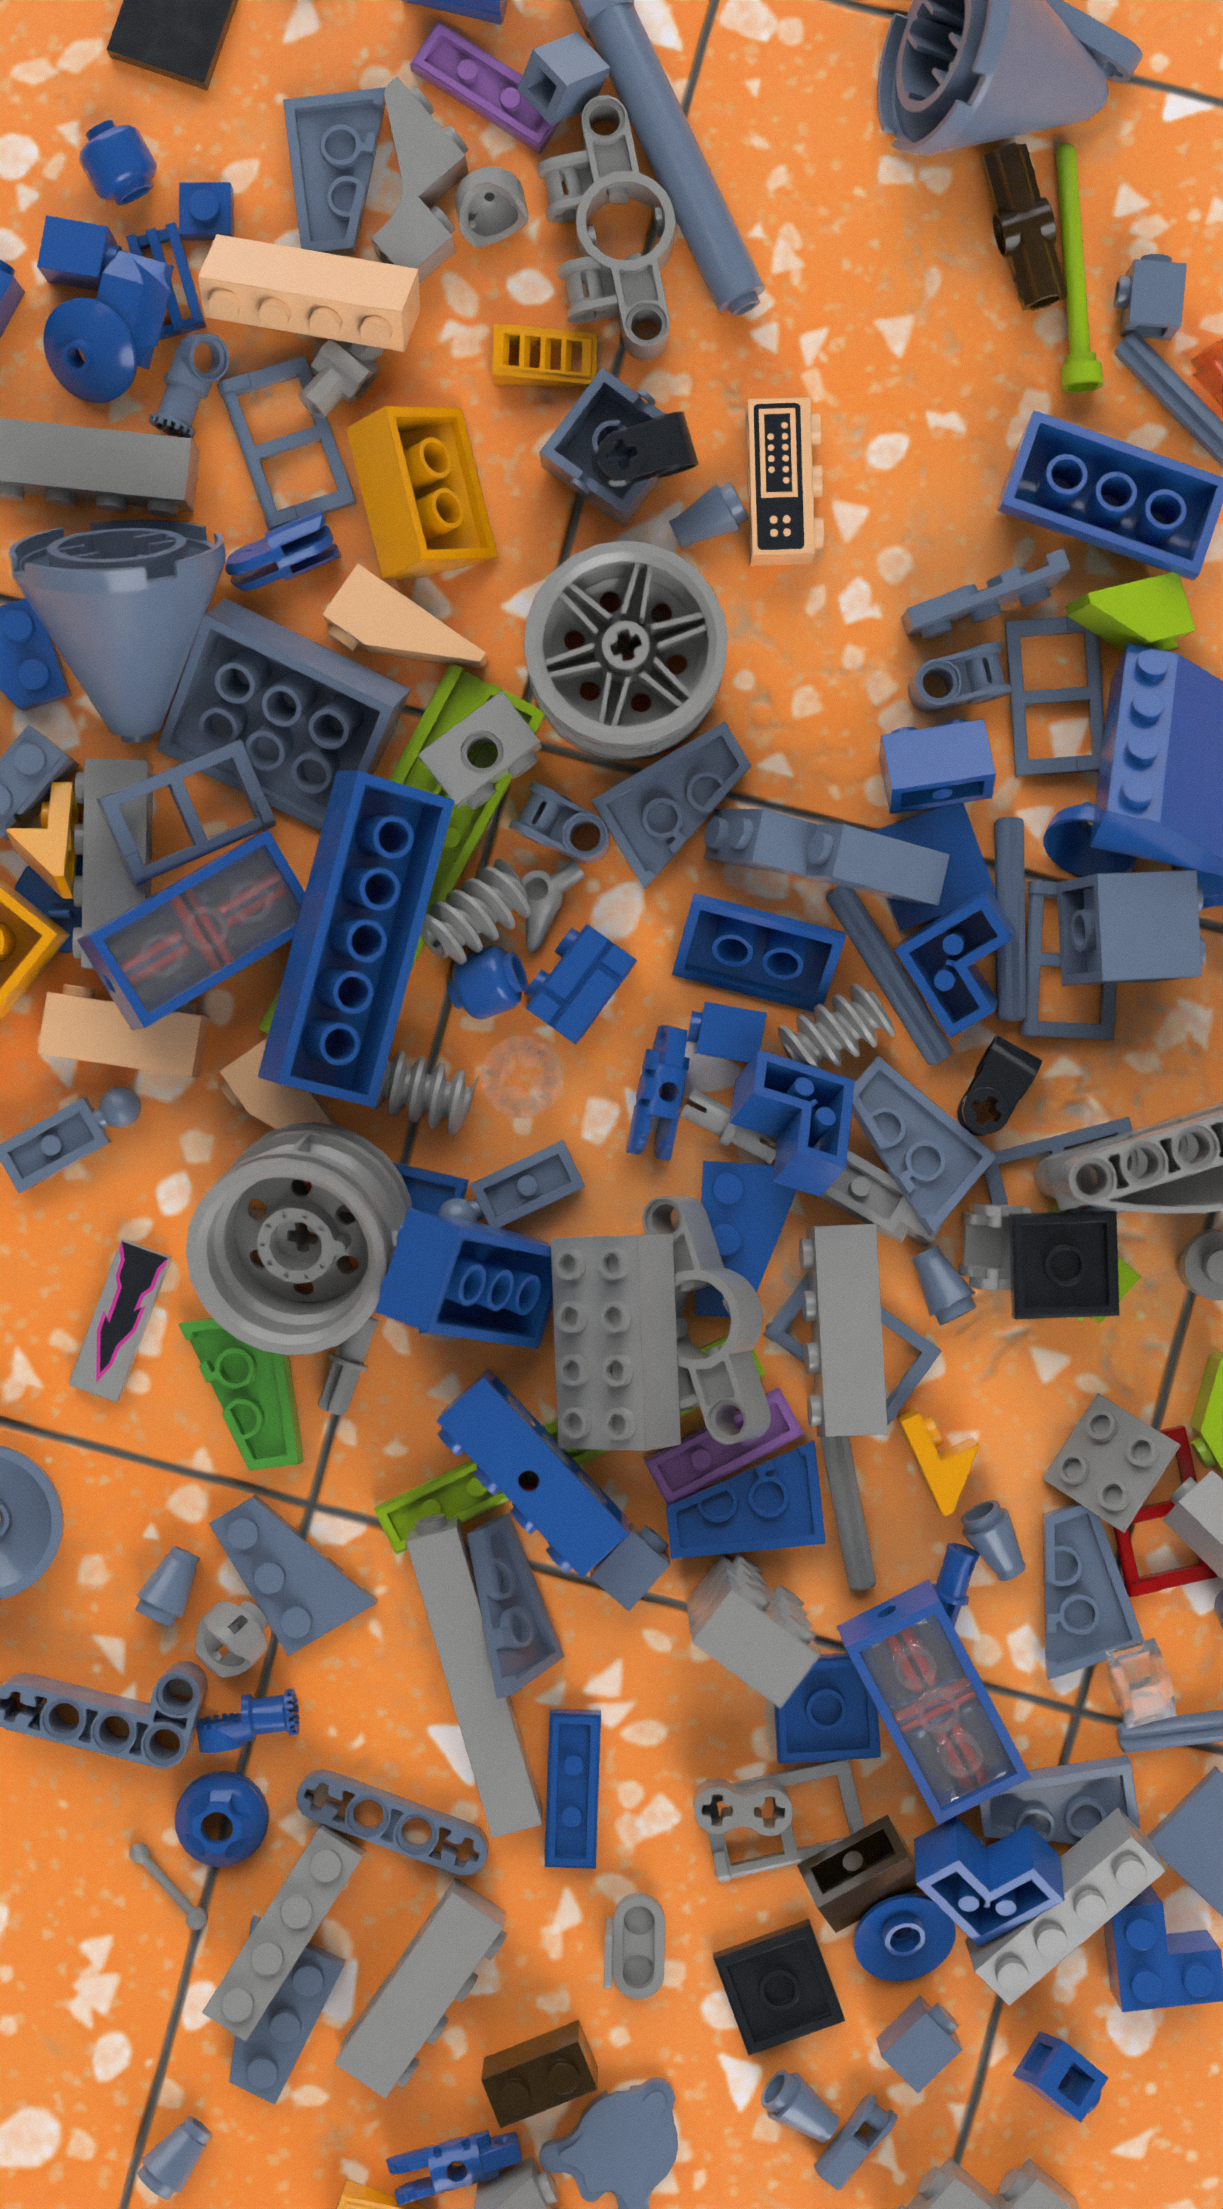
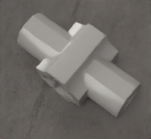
M329 339L319 350L318 355L311 364V372L315 377L299 393L300 401L316 417L324 419L342 398L350 405L356 400H360L371 388L373 381L379 374V366L374 362L386 349Z

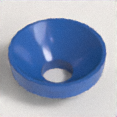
M1085 802L1080 805L1070 806L1057 812L1052 817L1043 837V845L1051 860L1063 870L1078 877L1103 873H1129L1133 870L1138 857L1090 847L1092 825L1088 822L1093 823L1095 804Z
M213 1771L194 1780L184 1790L175 1813V1830L184 1850L195 1860L214 1867H229L250 1857L261 1845L269 1825V1808L265 1796L259 1787L249 1778L231 1771ZM214 1812L225 1814L233 1825L232 1834L221 1841L209 1838L203 1829L204 1818Z

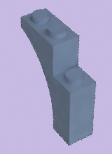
M715 809L704 834L706 844L704 859L807 878L919 905H939L950 856L947 853L849 825L816 824L767 809Z

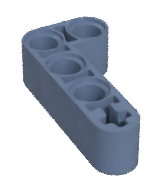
M191 1661L174 1663L158 1680L153 1691L151 1703H146L32 1673L20 1672L12 1675L0 1686V1727L155 1768L168 1769L176 1766L183 1760L195 1739L197 1732L196 1722L201 1716L207 1693L208 1679L204 1670ZM175 1678L187 1681L193 1690V1698L188 1700L176 1698L170 1691L169 1681ZM14 1692L21 1694L20 1702L26 1705L22 1710L16 1708V1699L10 1697ZM44 1698L48 1700L45 1705L39 1704ZM68 1703L74 1706L79 1714V1723L68 1724L64 1722L58 1715V1704ZM110 1716L123 1718L128 1723L130 1734L125 1737L112 1734L107 1726V1718ZM160 1729L174 1731L179 1737L180 1747L176 1749L162 1747L156 1737L157 1731Z

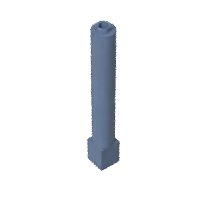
M570 0L587 39L592 38L599 56L610 66L608 75L621 103L625 106L628 118L660 186L666 191L672 202L675 219L718 311H730L732 316H739L754 309L760 303L758 296L765 290V286L635 9L634 0Z

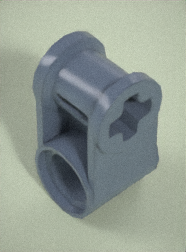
M990 642L981 644L956 654L932 659L924 663L911 677L908 684V697L911 703L920 711L936 713L967 704H981L1012 694V686L1005 683L998 656L1002 651L1001 643ZM934 674L943 679L946 685L944 697L935 698L925 692L923 687L925 675Z
M532 781L528 788L531 791V795L518 820H511L508 827L519 835L543 847L552 848L577 862L591 864L603 859L610 847V834L604 821L596 814L574 804L560 793ZM589 825L598 829L601 837L595 848L590 851H581L573 846V834L578 828Z

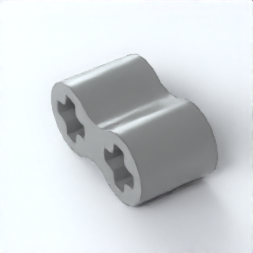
M710 1778L700 1783L693 1797L694 1815L697 1823L706 1832L713 1834L726 1833L737 1827H747L761 1835H779L788 1828L793 1817L792 1803L785 1787L777 1781L769 1779L758 1781L751 1786L740 1787L731 1784L725 1779ZM718 1794L722 1795L724 1804L730 1807H723L721 1816L715 1817L711 1816L710 1808L703 1805L711 1804L712 1795ZM765 1797H774L776 1806L782 1808L774 1809L772 1818H763L761 1809L755 1808L764 1805Z

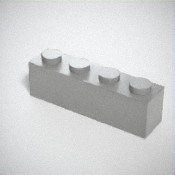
M0 418V499L23 501L25 494L44 496L46 503L66 507L75 506L76 499L96 501L95 507L112 512H126L127 505L147 507V513L151 515L174 518L178 517V510L193 512L200 451L192 438Z
M84 759V772H76L75 798L76 803H84L83 824L75 825L74 849L76 855H83V876L74 877L73 900L75 907H82V927H74L72 949L73 957L81 958V968L86 970L95 969L77 939L151 896L152 879L137 887L129 880L120 858V853L96 800L153 776V766L148 760ZM153 791L119 805L144 866L152 863Z
M876 1224L811 1227L806 1229L807 1238L800 1239L799 1241L800 1267L802 1270L809 1271V1290L802 1292L804 1322H811L812 1343H805L804 1348L805 1369L807 1374H814L815 1395H808L807 1398L809 1426H817V1436L820 1437L888 1434Z
M1119 1808L1115 1809L1060 1857L1065 1901L980 1947L970 1937L965 1939L974 1971L1009 2006L1166 1871L1152 1841Z
M322 1824L201 2013L246 2042L366 1850L335 1829Z
M455 1877L339 2045L334 2064L385 2099L396 2084L403 2088L419 2065L420 2060L415 2056L426 2041L433 2045L446 2027L449 2018L444 2013L453 2000L456 1999L462 2003L472 1990L478 1978V1975L473 1972L484 1956L491 1960L504 1943L507 1933L502 1929L504 1928L506 1911Z

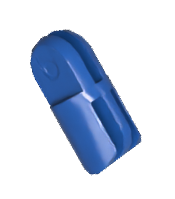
M319 509L264 533V538L245 545L230 554L225 565L226 573L233 575L230 582L237 589L250 591L281 578H284L285 581L341 558L342 555L338 546L332 544L334 537L330 528L324 526L326 518L323 511Z

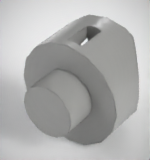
M483 167L474 170L461 180L456 189L455 206L459 227L463 237L472 246L481 248L501 241L519 231L528 222L529 215L521 182L508 170L500 167Z
M1204 1230L1194 1235L1184 1246L1179 1258L1178 1273L1182 1284L1192 1293L1213 1301L1223 1300V1231Z
M219 1601L199 1621L195 1642L196 1655L208 1669L222 1678L244 1673L267 1651L268 1643L263 1633V1630L268 1625L266 1616L259 1607L249 1601H244L239 1606L229 1601ZM223 1645L230 1650L224 1657L218 1651Z

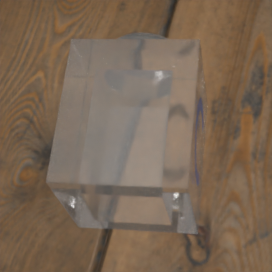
M1155 1638L1105 1652L1110 1689L1126 1729L1176 1716L1172 1678Z

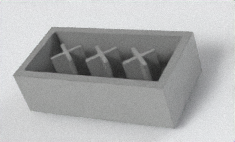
M673 1234L551 1238L558 1448L648 1451L681 1445Z
M738 1553L735 1559H732L727 1554H721L686 1600L691 1642L778 1708H781L820 1656L814 1641L816 1634L810 1629L812 1623L806 1618L808 1613L802 1608L804 1602L782 1585L773 1590L765 1584L766 1581L761 1577L763 1571L743 1555Z

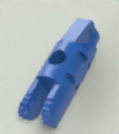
M668 1025L658 1026L652 1050L646 1049L641 1068L643 1070L636 1094V1105H634L626 1145L627 1153L639 1155L642 1151L644 1152L652 1117H657L659 1120L653 1148L655 1158L669 1161L672 1157L680 1116L679 1109L682 1106L685 1078L688 1075L690 1058L684 1057L688 1033L685 1029ZM662 1087V1094L660 1096L659 1090Z
M486 2130L470 2134L466 2137L441 2142L437 2145H430L391 2156L386 2159L390 2174L393 2173V2175L429 2167L431 2176L405 2183L399 2186L398 2189H395L394 2193L397 2204L403 2205L442 2194L445 2191H452L477 2182L481 2183L500 2176L498 2169L522 2161V2150L516 2131L490 2137L489 2131ZM454 2161H459L463 2164L460 2166H454L450 2163Z

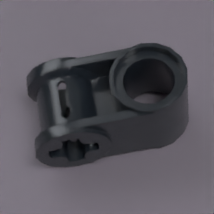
M684 411L664 414L639 425L614 431L606 435L592 458V471L596 479L603 485L611 488H619L651 478L675 475L699 465ZM614 448H616L619 456L628 455L630 459L623 468V471H621L618 463L609 464L607 461Z
M996 1035L982 1056L975 1070V1076L959 1102L957 1109L959 1124L977 1137L987 1136L1001 1130L1010 1118L1018 1101L1024 1096L1042 1064V1060ZM987 1100L991 1103L989 1113L995 1117L993 1121L987 1120L979 1125L975 1122L978 1113L971 1109L972 1104L978 1105Z

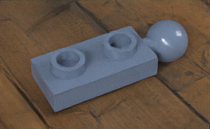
M114 1087L102 1096L99 1108L95 1110L88 1098L83 1097L1 1143L0 1161L18 1193L27 1191L112 1143L105 1127L111 1125L117 1128H124L132 1125L138 1119L141 1112L140 1099L129 1088Z
M561 1140L470 1183L476 1199L471 1201L462 1198L450 1199L441 1205L437 1214L478 1223V1220L485 1217L489 1226L500 1228L584 1188L585 1185L564 1141Z

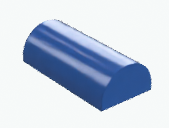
M1033 410L1013 457L996 511L1166 572H1174L1179 574L1180 577L1194 581L1200 574L1223 505V477Z

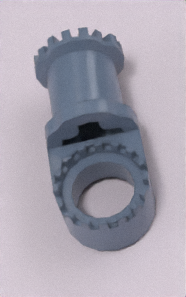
M208 333L186 335L183 340L179 341L178 344L180 346L176 347V353L170 370L165 373L163 379L167 386L158 412L151 414L149 423L152 426L163 430L165 433H168L169 429H171V435L173 436L177 432L178 437L193 439L195 431L191 426L200 401L208 397L212 382L223 377L228 369L230 357L225 342L218 336ZM202 342L209 347L212 354V363L204 373L197 369L193 358L196 347Z

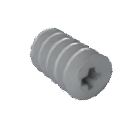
M501 858L496 859L494 868L485 867L479 871L478 879L470 878L466 880L462 885V891L455 889L447 894L445 902L438 901L430 906L429 914L425 913L420 933L423 942L437 957L444 959L450 956L458 964H464L467 962L462 948L463 945L466 944L475 953H479L483 950V945L478 936L480 933H483L491 941L499 939L495 922L498 921L503 927L511 930L515 927V921L511 914L512 910H515L523 918H528L531 915V909L527 902V892L521 879L507 862Z
M857 983L850 986L851 1003L839 993L832 996L833 1013L821 1004L814 1007L816 1023L810 1021L803 1014L797 1016V1034L785 1024L778 1027L779 1040L788 1058L823 1070L822 1060L825 1058L835 1067H841L840 1050L843 1048L855 1058L860 1056L858 1039L863 1038L873 1048L878 1046L876 1029L881 1028L891 1037L896 1035V1031L876 994L870 988L868 993Z
M400 1050L391 1062L387 1061L375 1108H370L377 1110L388 1098L390 1115L397 1116L405 1105H408L409 1121L417 1122L424 1112L428 1111V1124L430 1128L436 1129L446 1117L448 1118L449 1134L456 1135L463 1127L467 1118L479 1076L470 1087L465 1086V1071L459 1069L454 1077L448 1081L446 1080L445 1064L439 1063L431 1074H427L425 1057L421 1056L411 1068L406 1067V1051Z

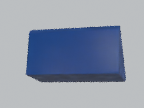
M694 893L672 975L814 1012L816 1005H824L846 939V933Z

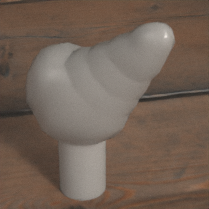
M575 860L568 863L552 876L544 871L532 870L525 873L521 879L527 892V902L531 909V915L525 918L526 946L531 953L538 951L544 942L556 914L561 909L563 893L586 877Z

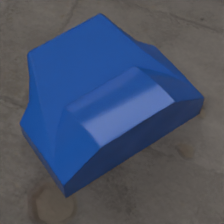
M119 250L102 272L96 300L109 306L122 318L135 342L137 366L149 369L154 347L158 346L171 292L169 284L174 266Z

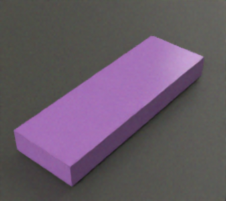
M437 21L410 63L412 72L538 154L542 153L562 122L559 121L550 125L517 90L522 78L521 74L439 21Z
M780 1387L765 1394L770 1408L771 1421L769 1428L761 1437L726 1445L717 1442L710 1435L705 1425L681 1438V1445L664 1447L643 1458L667 1506L804 1434ZM737 1408L734 1410V1422L741 1430L744 1420L741 1411Z

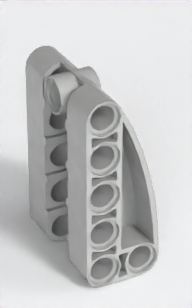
M1223 1102L1052 1154L1042 1159L1038 1164L1034 1175L1035 1184L1039 1192L1046 1198L1057 1201L1060 1211L1080 1206L1160 1214L1223 1211Z

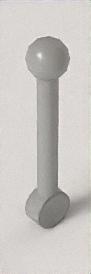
M144 1843L134 1844L129 1851L131 1860L134 1863L142 1864L185 1912L188 1927L193 1930L203 1928L208 1918L206 1910L199 1906L194 1907L149 1857L150 1853L147 1845Z

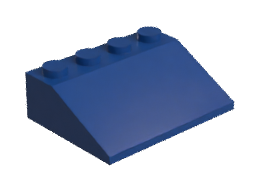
M1127 643L1110 682L1090 847L1223 876V681L1178 653Z

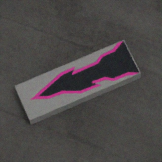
M127 1239L121 1240L68 1385L114 1402L120 1401L173 1256Z

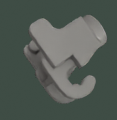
M973 1204V1213L961 1212V1223H965L963 1263L958 1265V1273L969 1277V1287L982 1290H1011L1009 1213H1032L1030 1207Z

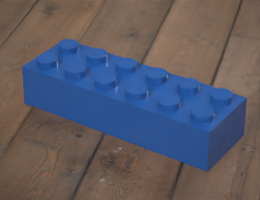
M361 771L336 772L258 1073L259 1078L276 1084L375 1108L455 800Z

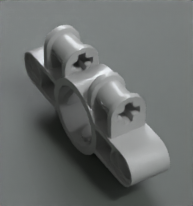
M599 95L592 98L584 106L581 114L584 150L548 158L538 164L536 169L538 177L545 182L549 207L545 211L547 220L552 223L576 221L577 246L581 257L567 261L557 269L559 278L565 281L570 308L566 312L567 320L569 323L583 324L618 317L623 343L627 352L634 358L648 361L658 358L666 350L669 342L670 321L660 271L668 262L673 249L675 232L674 208L666 191L652 178L639 172L625 106L615 97ZM601 120H609L618 126V129L608 136H601L591 128L596 122ZM562 182L565 183L567 195L563 193ZM629 199H634L648 205L654 211L657 238L661 237L659 243L644 256L639 252L629 255L623 260H617L604 255L596 247L597 238L594 226H589L592 216L604 204L609 202L625 204L629 202ZM582 283L586 285L588 298L584 296ZM649 321L659 328L660 333L651 340H642L633 333L632 329L640 322Z
M688 1195L656 1197L647 1204L642 1220L645 1234H673L680 1412L700 1406L706 1427L710 1435L717 1442L727 1445L757 1439L765 1434L771 1421L770 1408L751 1352L759 1339L762 1329L763 1314L759 1297L752 1285L743 1276L735 1271L724 1268L707 1212L698 1199ZM674 1208L679 1214V1225L676 1230L671 1224V1213ZM713 1285L725 1298L723 1299V1304L730 1314L731 1326L725 1343L721 1346L706 1350L707 1353H704L691 1342L687 1334L688 1327L686 1319L683 1318V1309L686 1298L691 1291ZM736 1407L743 1415L744 1423L741 1430L734 1422L733 1415Z

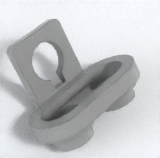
M635 1892L619 1901L614 1911V1917H606L604 1989H612L613 1975L614 1983L622 1994L633 1999H645L659 1990L664 1979L665 1914L662 1905L655 1897L647 1893Z

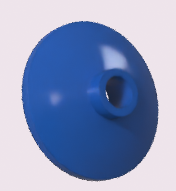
M82 297L70 299L52 311L45 325L43 344L48 365L59 383L74 396L92 403L110 402L123 395L131 386L136 375L137 351L132 334L122 318L106 304L95 299ZM79 350L83 353L85 361L80 356Z
M921 1894L896 1895L877 1903L863 1915L854 1932L853 1947L858 1962L871 1975L889 1981L911 1980L931 1972L947 1958L955 1942L954 1921L929 1896Z

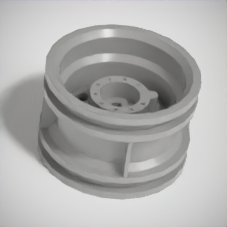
M622 540L594 545L568 558L548 576L536 593L526 619L524 651L532 693L539 709L545 715V719L557 734L580 751L602 759L629 762L653 758L679 746L697 731L712 710L721 685L726 665L728 636L724 613L713 588L694 566L674 552L656 545ZM608 592L615 593L621 603L618 610L613 613H608L600 606L601 597ZM660 604L667 605L672 612L671 619L655 623L651 617L653 608ZM572 631L581 633L585 640L584 646L569 650L564 643L566 634ZM629 638L630 645L638 643L639 647L634 649V659L623 661L622 654L613 655L612 652L617 650L619 639ZM674 655L683 656L687 661L686 670L680 674L671 673L667 668V661L670 657ZM586 682H593L600 688V695L595 700H585L580 695V687ZM639 694L647 695L651 700V707L645 712H636L631 707V700L634 696Z
M318 1122L290 1124L270 1131L246 1148L231 1168L220 1177L197 1205L188 1228L186 1259L190 1280L201 1304L216 1323L238 1340L255 1348L283 1355L314 1354L338 1346L357 1333L376 1310L380 1297V1285L384 1276L388 1273L397 1245L398 1230L405 1221L408 1208H412L411 1196L401 1173L387 1155L361 1135L340 1126ZM303 1180L311 1182V1192L308 1190ZM253 1199H259L265 1204L266 1208H250V1202ZM345 1204L351 1211H342L338 1216V1208L341 1205ZM253 1250H258L259 1257L264 1266H260L252 1257L251 1252ZM347 1255L357 1259L359 1263L357 1269H354ZM311 1282L314 1289L311 1292H303L296 1287L295 1283Z

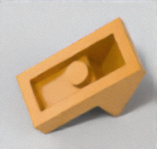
M51 782L50 801H43L41 806L42 829L9 828L6 830V833L15 852L63 899H73V884L77 863V855L74 849L75 825L80 824L82 806L81 803H76L73 782Z
M915 1408L896 1415L937 1509L943 1517L952 1514L977 1454L979 1443L974 1438H970L941 1452H937L936 1447L944 1443L931 1416L922 1419L920 1413Z

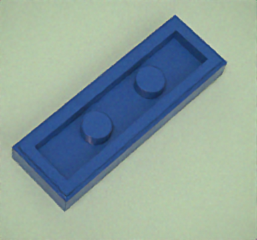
M550 1709L544 1867L596 1869L601 1710Z

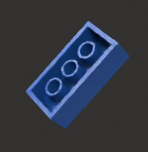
M408 1208L405 1221L401 1224L397 1233V1245L388 1273L384 1276L380 1285V1297L375 1312L427 1333L539 1349L553 1306L551 1243L521 1232Z

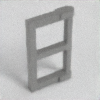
M849 1760L824 1761L731 1783L736 1786L745 1787L751 1786L758 1781L769 1779L777 1781L785 1787L837 1775L850 1835L865 1827ZM712 1795L711 1804L703 1805L710 1808L711 1816H719L716 1802L723 1801L722 1795ZM772 1797L774 1808L782 1809L781 1807L776 1806L774 1797ZM790 1823L788 1828L780 1833L784 1851L730 1863L724 1833L713 1834L708 1832L715 1863L714 1873L718 1877L719 1883L741 1876L801 1863L846 1837L797 1848Z

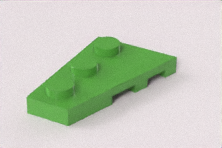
M213 1318L179 1323L178 1325L185 1339L190 1340L201 1362L199 1368L206 1383H211L224 1410L222 1416L249 1471L298 1465L304 1462L289 1355L262 1351L244 1343L217 1324Z

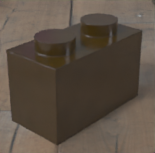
M888 1814L797 1865L818 1910L835 1933L859 1921L877 1903L896 1895L907 1894L919 1887L916 1884L915 1860Z
M577 2020L484 2057L481 2081L501 2129L598 2090V2066L581 2023Z

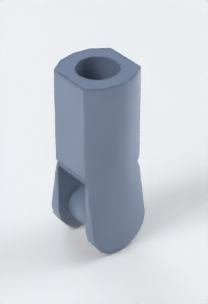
M871 2093L867 2094L860 2101L844 2127L814 2164L818 2175L836 2190H841L867 2156L890 2133L896 2123L897 2114L893 2110L886 2112L876 2104L877 2098ZM864 2121L873 2128L866 2137L857 2131Z

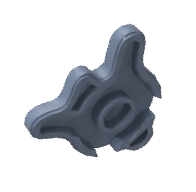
M653 2077L641 2085L630 2086V2090L616 2091L608 2094V2091H604L596 2096L584 2109L578 2124L572 2131L563 2137L549 2140L542 2145L539 2159L543 2169L550 2173H567L572 2175L576 2180L582 2198L588 2202H595L605 2192H613L617 2197L618 2209H649L650 2195L653 2189L668 2175L675 2163L678 2151L677 2130L672 2111L675 2101L672 2085L663 2078Z

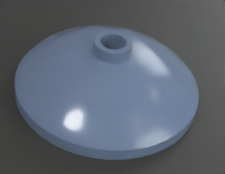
M0 1445L1 1600L24 1591L48 1570L61 1545L64 1514L59 1493L45 1470L27 1455Z

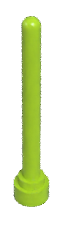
M1062 143L1056 149L1055 155L1064 282L1067 290L1066 310L1070 354L1065 357V365L1060 368L1062 391L1066 393H1086L1103 386L1102 363L1096 361V354L1090 351L1076 149L1071 143Z

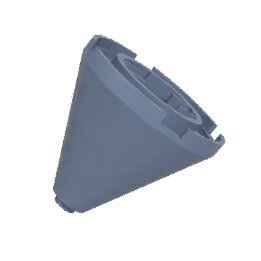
M913 0L907 17L894 12L882 51L877 85V108L882 131L895 135L896 140L892 143L893 147L918 156L933 155L1087 121L1103 108L1108 97V85L1104 71L1046 0Z
M138 519L91 522V531L64 537L63 528L59 527L39 532L17 541L9 549L12 577L110 733L121 736V741L125 743H143L151 740L152 734L162 728L203 616L208 609L225 565L226 556L223 535L220 532L214 533V543L207 540L206 526L171 520Z

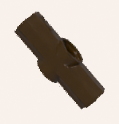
M1015 142L1000 146L984 155L981 161L995 210L992 216L994 235L1000 254L1003 258L1008 257L1022 311H1035L1049 307L1065 299L1067 296L1066 286L1054 246L1056 242L1054 215L1046 197L1041 198L1035 171L1026 143L1017 144Z

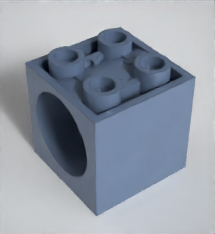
M1197 870L1103 873L1057 883L1062 986L1161 982L1202 977V965L1206 958V946L1203 938L1200 936L1199 913L1203 907V892L1201 886L1197 883Z

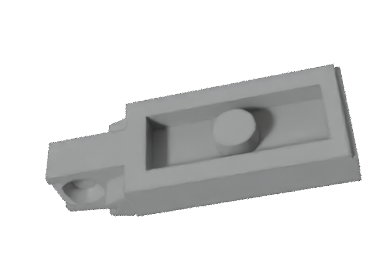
M849 1150L847 1153L846 1169L820 1197L864 1224H876L877 1232L887 1238L891 1237L898 1242H902L905 1236L928 1247L929 1244L934 1242L943 1225L942 1223L929 1236L892 1176Z

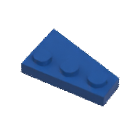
M703 1161L701 1203L707 1212L724 1268L735 1271L743 1276L757 1293L797 1189L772 1182L774 1165ZM713 1285L696 1290L695 1316L730 1317L723 1304V1299L725 1298Z
M815 1440L667 1506L666 1514L671 1559L826 1544Z

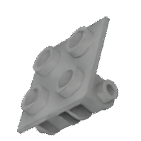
M1097 1393L1042 1479L1125 1533L1181 1445Z

